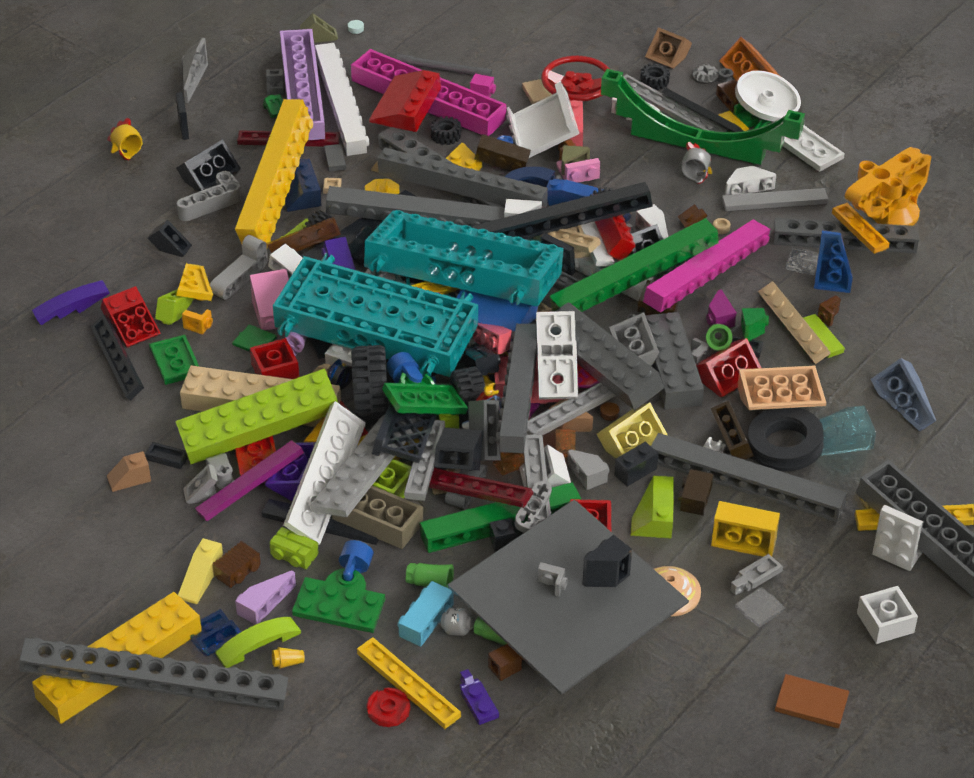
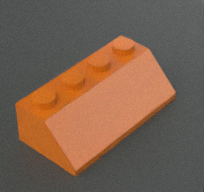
M742 37L719 60L725 68L733 71V77L737 82L743 74L751 71H765L780 76L753 45Z

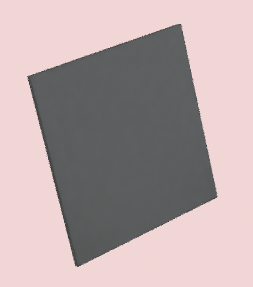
M575 499L448 584V588L560 695L689 603V600L634 551H632L630 576L618 586L585 587L582 585L583 559L589 551L595 550L603 540L610 538L613 533ZM540 562L565 568V577L568 578L566 589L561 590L559 597L555 596L554 585L538 582Z

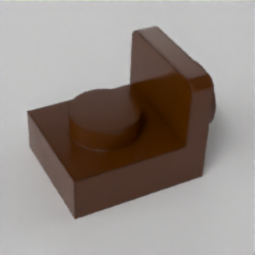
M836 295L819 304L817 316L828 327L833 325L834 316L839 312L841 299Z

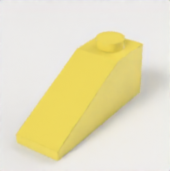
M204 538L201 540L193 554L178 594L182 600L198 604L214 577L213 562H216L223 555L221 543Z

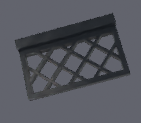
M390 402L376 436L372 454L379 456L381 452L419 463L437 415L430 413H397ZM422 416H425V417H428V418H431V419L423 420V419H422ZM415 418L418 422L412 423L409 419ZM404 421L406 425L401 426L398 422ZM423 427L425 431L420 432L417 428ZM411 429L413 433L407 434L405 430ZM399 432L402 436L396 437L393 433ZM418 438L421 442L415 443L412 439ZM407 441L409 445L403 446L401 442ZM395 444L397 448H393L387 445ZM414 450L418 455L409 453L408 451Z

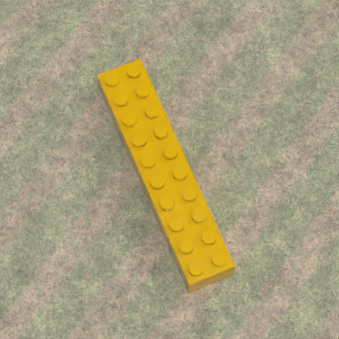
M303 99L283 100L235 227L241 244L248 235L266 242L267 248V243L271 242L277 220L280 218L282 206L285 205L286 195L290 191V184L295 177V171L299 166L301 154L304 152L305 143L308 141L310 129L313 128V120L309 116L308 108L305 106Z

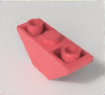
M478 323L473 339L474 342L484 345L491 351L502 354L510 350L512 330L503 326Z

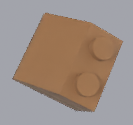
M658 27L645 57L674 69L686 58L692 43L684 37Z

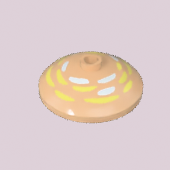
M674 566L654 568L657 573L689 600L687 605L671 616H680L692 611L699 603L701 597V587L698 580L690 572Z

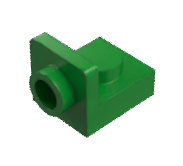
M269 95L264 98L263 108H267L271 118L278 116L283 103L281 95Z
M740 103L734 106V115L748 128L758 123L759 119L747 111Z

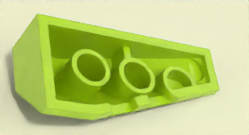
M653 476L632 517L631 536L672 538L674 508L673 477Z

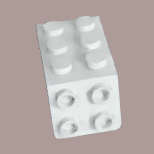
M884 505L880 512L872 555L911 571L922 554V551L917 547L923 521Z

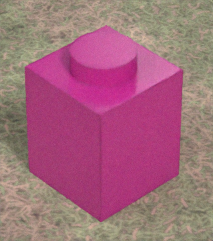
M475 74L470 82V90L491 97L496 91L494 77Z

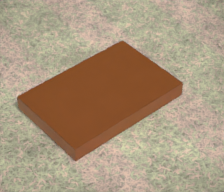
M785 674L775 706V712L839 729L849 691Z

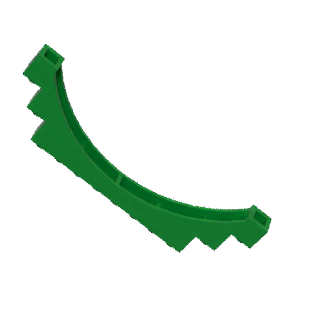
M607 69L601 80V95L617 98L616 115L632 118L631 135L682 147H686L688 142L696 143L708 153L761 165L766 155V150L780 153L785 137L799 140L803 131L805 113L788 110L786 115L779 120L753 130L715 132L698 129L678 122L648 104L623 77V72Z

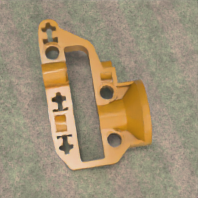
M909 147L880 166L871 161H862L859 164L858 181L846 190L845 199L850 201L855 209L864 211L868 217H871L878 224L913 226L919 219L920 210L917 205V199L927 183L931 156L922 154L918 148Z

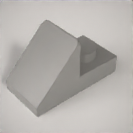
M208 464L183 488L186 503L204 502L216 494L214 485L218 479L214 466Z

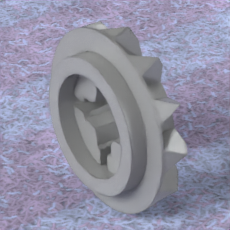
M702 64V66L697 65L693 69L692 75L697 81L708 83L718 78V70L714 66L711 67L710 64Z

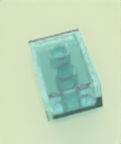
M865 405L847 407L820 419L824 430V448L820 456L874 448L876 431Z

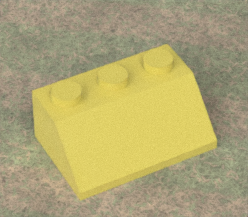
M646 403L635 411L633 409L597 433V436L605 451L618 458L644 442L651 446L658 433L667 435L651 403Z

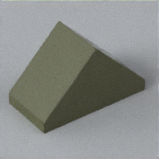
M564 145L561 174L565 175V164L590 160V148Z

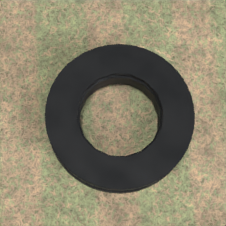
M799 407L768 409L756 416L749 426L748 439L749 446L754 455L752 457L759 464L778 471L803 469L814 463L820 457L824 448L822 423L814 414ZM779 430H793L803 434L805 440L793 447H779L769 443L767 438Z

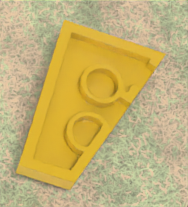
M186 263L176 296L195 298L200 301L212 300L213 293L204 266Z

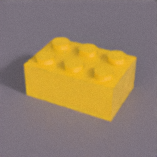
M719 501L714 518L711 546L762 557L768 554L772 556L777 538L780 513Z

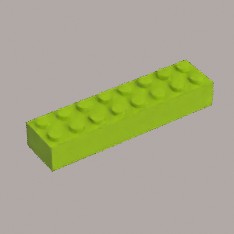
M324 368L175 422L192 465L206 460V458L326 417L330 406L335 401L338 403V400Z

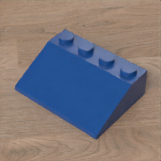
M461 289L456 297L460 299L461 294L465 292L466 298L471 293L473 296L471 302L478 304V323L503 326L512 331L516 330V323L530 324L535 320L538 310L536 306L523 303L516 305L517 302L511 304L506 299Z

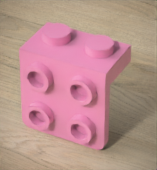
M598 158L565 164V175H562L564 180L577 183L599 179L600 161ZM558 161L556 164L560 173L562 161Z

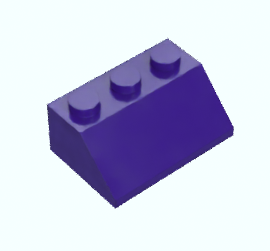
M316 442L296 443L302 448L304 453L269 477L265 483L266 487L293 501Z

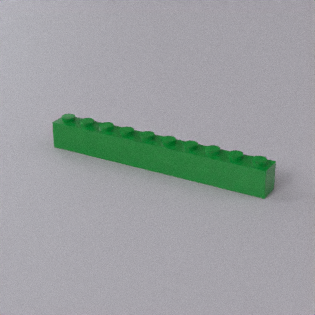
M705 218L550 295L551 309L556 312L569 302L583 312L718 244V230Z

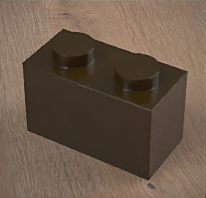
M690 469L688 477L684 476L682 483L684 490H680L678 495V502L681 503L680 511L704 516L712 489V473Z

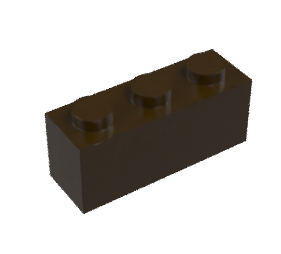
M482 134L474 159L514 171L527 166L531 150Z
M729 401L712 407L711 411L731 455L744 460L754 456Z

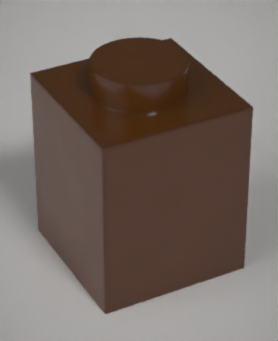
M505 644L488 653V668L502 681L522 670L523 658L508 644Z

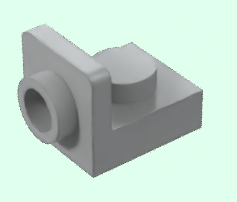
M694 338L692 340L691 352L695 364H698L709 357L710 346Z
M540 562L538 582L554 585L555 596L559 597L561 590L566 589L568 578L565 577V568Z

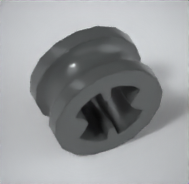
M722 68L719 70L718 80L721 83L733 79V71L731 69Z

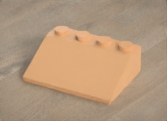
M815 366L739 370L738 390L740 398L748 410L826 406V400Z

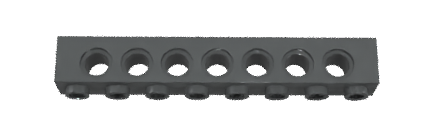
M775 218L773 230L774 245L819 248L822 231L841 233L845 249L870 251L840 221ZM869 223L889 242V248L883 251L917 253L919 243L918 226Z

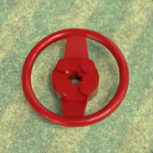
M566 56L552 61L542 72V84L552 95L557 93L555 84L561 82L568 93L570 101H589L603 96L601 95L602 78L592 79L590 73H575L573 71H568L565 76H562L551 70L561 64L570 62L588 63L600 68L604 73L610 68L603 62L591 57Z

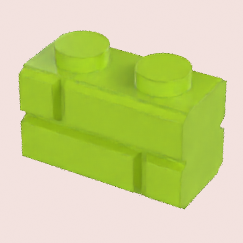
M284 527L280 528L277 535L269 543L270 554L275 559H283L294 567L307 569L318 556L317 541L297 535Z

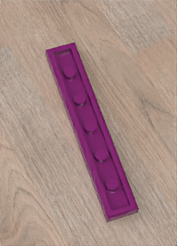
M291 440L195 508L197 514L205 521H209L304 453L302 448Z

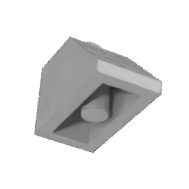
M576 450L568 451L567 465L586 490L607 482L609 467L598 455Z

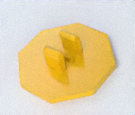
M374 179L365 185V190L391 194L400 193L399 184L390 179Z

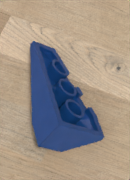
M553 179L549 180L547 185V200L549 206L590 196L594 190L598 192V188L570 180Z
M822 231L814 289L850 293L853 277L841 233Z

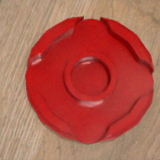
M384 688L383 691L379 692L377 690L373 692L367 702L368 717L373 723L383 727H393L403 723L409 717L411 710L407 695L396 688Z

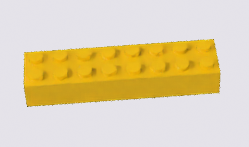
M172 592L88 647H103L111 651H128L131 654H149L152 657L163 658L202 632L200 615L175 592ZM87 661V662H85V663H86V664H92V663H94V662H92V661ZM109 664V665H107V666H108V667H114L115 665ZM129 668V670L134 671L137 670V668ZM42 675L32 682L35 698L60 724L119 687Z

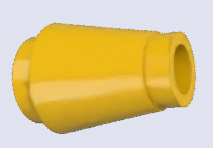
M280 647L272 650L273 667L281 669L304 663L303 650Z

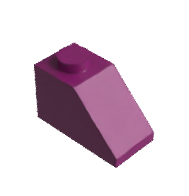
M722 289L718 290L712 299L706 320L709 325L722 324L728 328L734 327L737 312Z

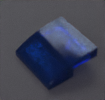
M219 609L200 620L202 631L197 635L192 634L190 639L200 652L207 657L219 650L227 641L241 633L234 621L229 620L224 612Z

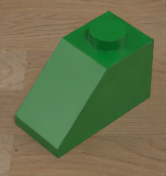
M742 308L741 328L744 339L747 338L750 341L764 334L765 326L769 325V316L765 314L764 308Z

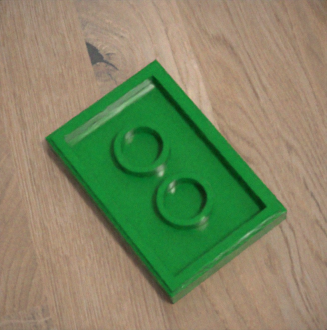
M186 335L149 344L150 351L165 385L185 380L190 366L199 367Z

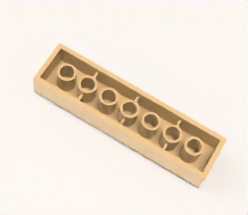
M190 366L180 391L182 409L206 411L293 379ZM332 385L338 403H340V386ZM322 418L306 423L304 426L316 427Z

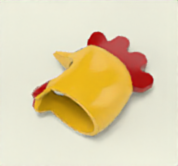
M129 118L119 121L117 127L111 129V135L107 139L112 143L111 153L119 151L120 156L126 160H131L132 156L139 152L143 144L140 133L131 126Z

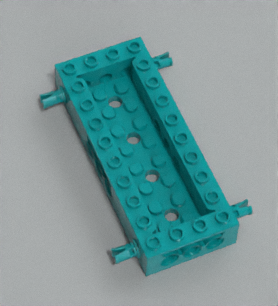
M393 210L365 240L364 267L369 268L372 272L376 269L377 272L385 271L506 299L511 304L517 302L516 305L523 303L538 307L561 275L564 248L554 244L547 245L536 240L529 241L521 237L507 236L504 233H493L486 229H475L468 225H457L450 221L444 222L436 218H426L418 214L403 213L401 210Z
M327 253L324 254L321 261L304 256L273 304L274 326L278 328L277 333L280 336L285 332V337H288L290 332H295L350 349L359 346L382 345L385 347L386 359L388 360L400 352L411 354L423 376L426 372L431 376L433 372L450 377L478 327V304L471 302L473 300L471 293L465 298V292H463L460 299L345 268L332 264L335 258L333 255H330L327 259Z

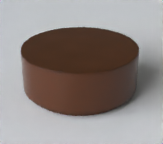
M608 402L601 406L600 416L604 420L613 421L619 417L620 408L617 404Z

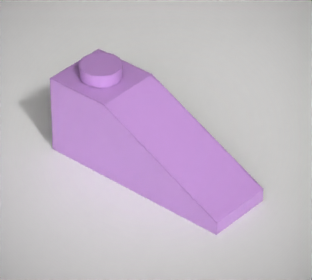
M291 570L249 587L235 601L237 615L255 625L259 624L296 586L295 572Z

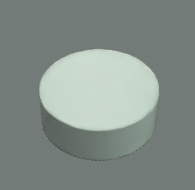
M352 20L348 23V31L352 34H359L364 31V23L360 20Z

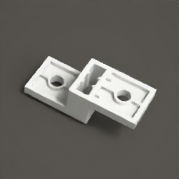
M536 312L539 400L578 399L575 312ZM553 327H559L561 333L553 335L550 330ZM555 375H560L564 380L562 383L556 384L552 378Z

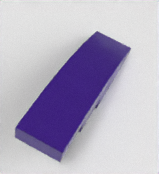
M103 280L64 292L44 302L32 311L37 321L43 325L56 315L62 319L74 310L81 313L110 294Z

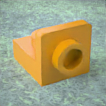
M207 309L202 315L188 310L182 313L184 329L203 335L212 326L211 310Z

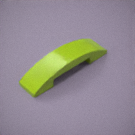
M291 617L267 620L237 634L215 653L225 668H229L244 661L245 654L279 638L282 642L301 634V630Z

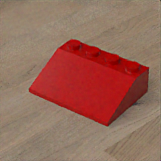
M421 70L394 76L371 115L369 122L417 132L441 89L440 73Z

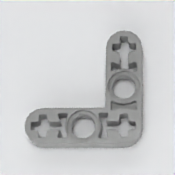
M546 481L535 483L532 488L533 495L524 508L521 507L516 515L515 527L523 533L544 520V518L539 516L548 502L552 491L551 485ZM544 489L545 491L541 494V497L539 498V491ZM536 503L539 508L536 510L530 509L528 504ZM526 514H527V515H528V522L521 523V521H523V520L525 519Z

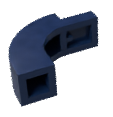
M523 167L511 171L504 177L547 187L549 180L555 179V171L543 167Z

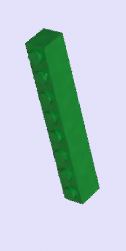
M573 482L552 487L549 498L551 515L570 503V499L581 500ZM495 502L420 522V536L428 553L490 537V522L508 518L515 521L521 507ZM526 514L525 519H524L523 521H521V523L528 522V515H527V514Z

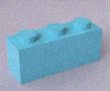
M431 581L427 588L424 587L422 589L420 597L416 602L413 601L405 616L402 615L397 624L399 627V637L421 647L440 623L442 614L454 605V593L449 588Z

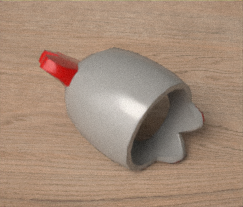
M688 142L686 144L688 151L681 163L682 172L687 178L694 180L697 184H701L707 179L708 174H712L710 167L711 156L704 148L701 149L698 144ZM705 172L704 175L697 176V173Z

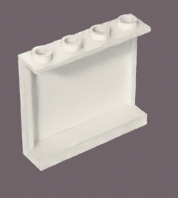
M561 82L555 84L557 93L514 114L507 107L508 115L506 117L511 124L509 128L513 134V141L516 145L531 150L529 158L580 134L568 93Z

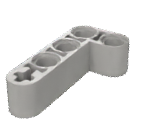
M219 172L216 175V186L183 197L177 201L178 218L181 221H190L240 202L239 182L230 172Z
M252 235L246 236L242 243L243 254L211 281L212 293L227 300L250 281V275L258 274L267 264L266 242Z

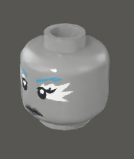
M451 607L441 617V627L448 635L465 636L474 626V618L465 608Z

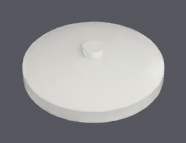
M747 72L739 78L735 88V94L740 104L751 114L764 120L775 122L785 116L788 110L798 112L801 100L797 90L787 80L770 72Z

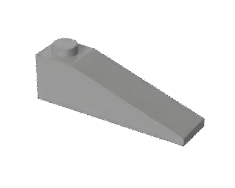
M201 38L191 46L182 57L185 103H189L208 66L205 38Z

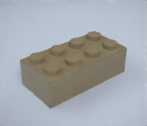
M371 486L348 517L332 515V519L403 549L420 528V522H423V506Z

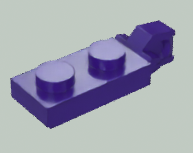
M468 669L461 671V695L478 725L499 718V712L478 678L473 679Z

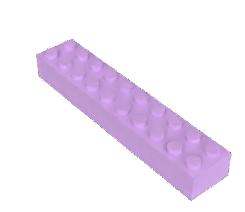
M312 29L280 31L286 99H303L305 106L308 108L309 116L313 120V128L310 129L308 140L325 139L324 115Z

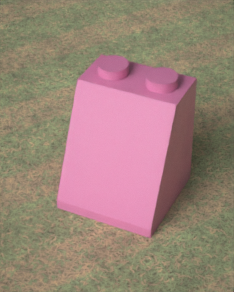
M286 269L250 275L252 304L260 328L265 331L277 329L274 326L273 304L289 280Z

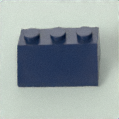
M310 158L299 160L295 177L290 184V191L285 198L287 212L322 206L321 190Z

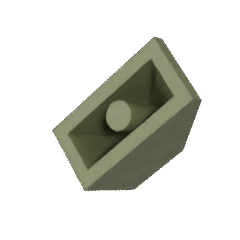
M313 13L300 25L301 30L312 29L314 43L338 39L336 29Z

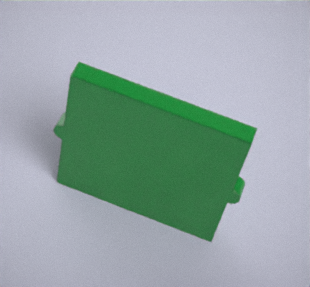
M249 324L243 332H239V336L232 344L250 352L251 347L275 341L277 335Z

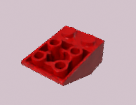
M136 286L102 299L100 309L104 315L109 317L118 337L126 348L161 334Z

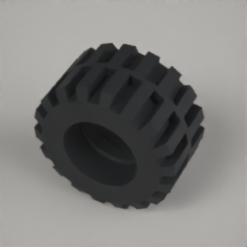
M476 366L452 371L450 376V385L454 387L468 407L466 414H459L461 418L469 417V401H476L484 391L485 383L481 372Z

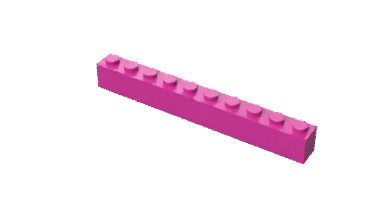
M754 219L721 239L718 244L702 251L647 286L643 302L659 312L670 308L677 301H681L688 294H692L697 288L704 286L705 283L713 280L717 275L724 273L731 266H735L740 260L745 259L760 247L765 246L770 239V229Z

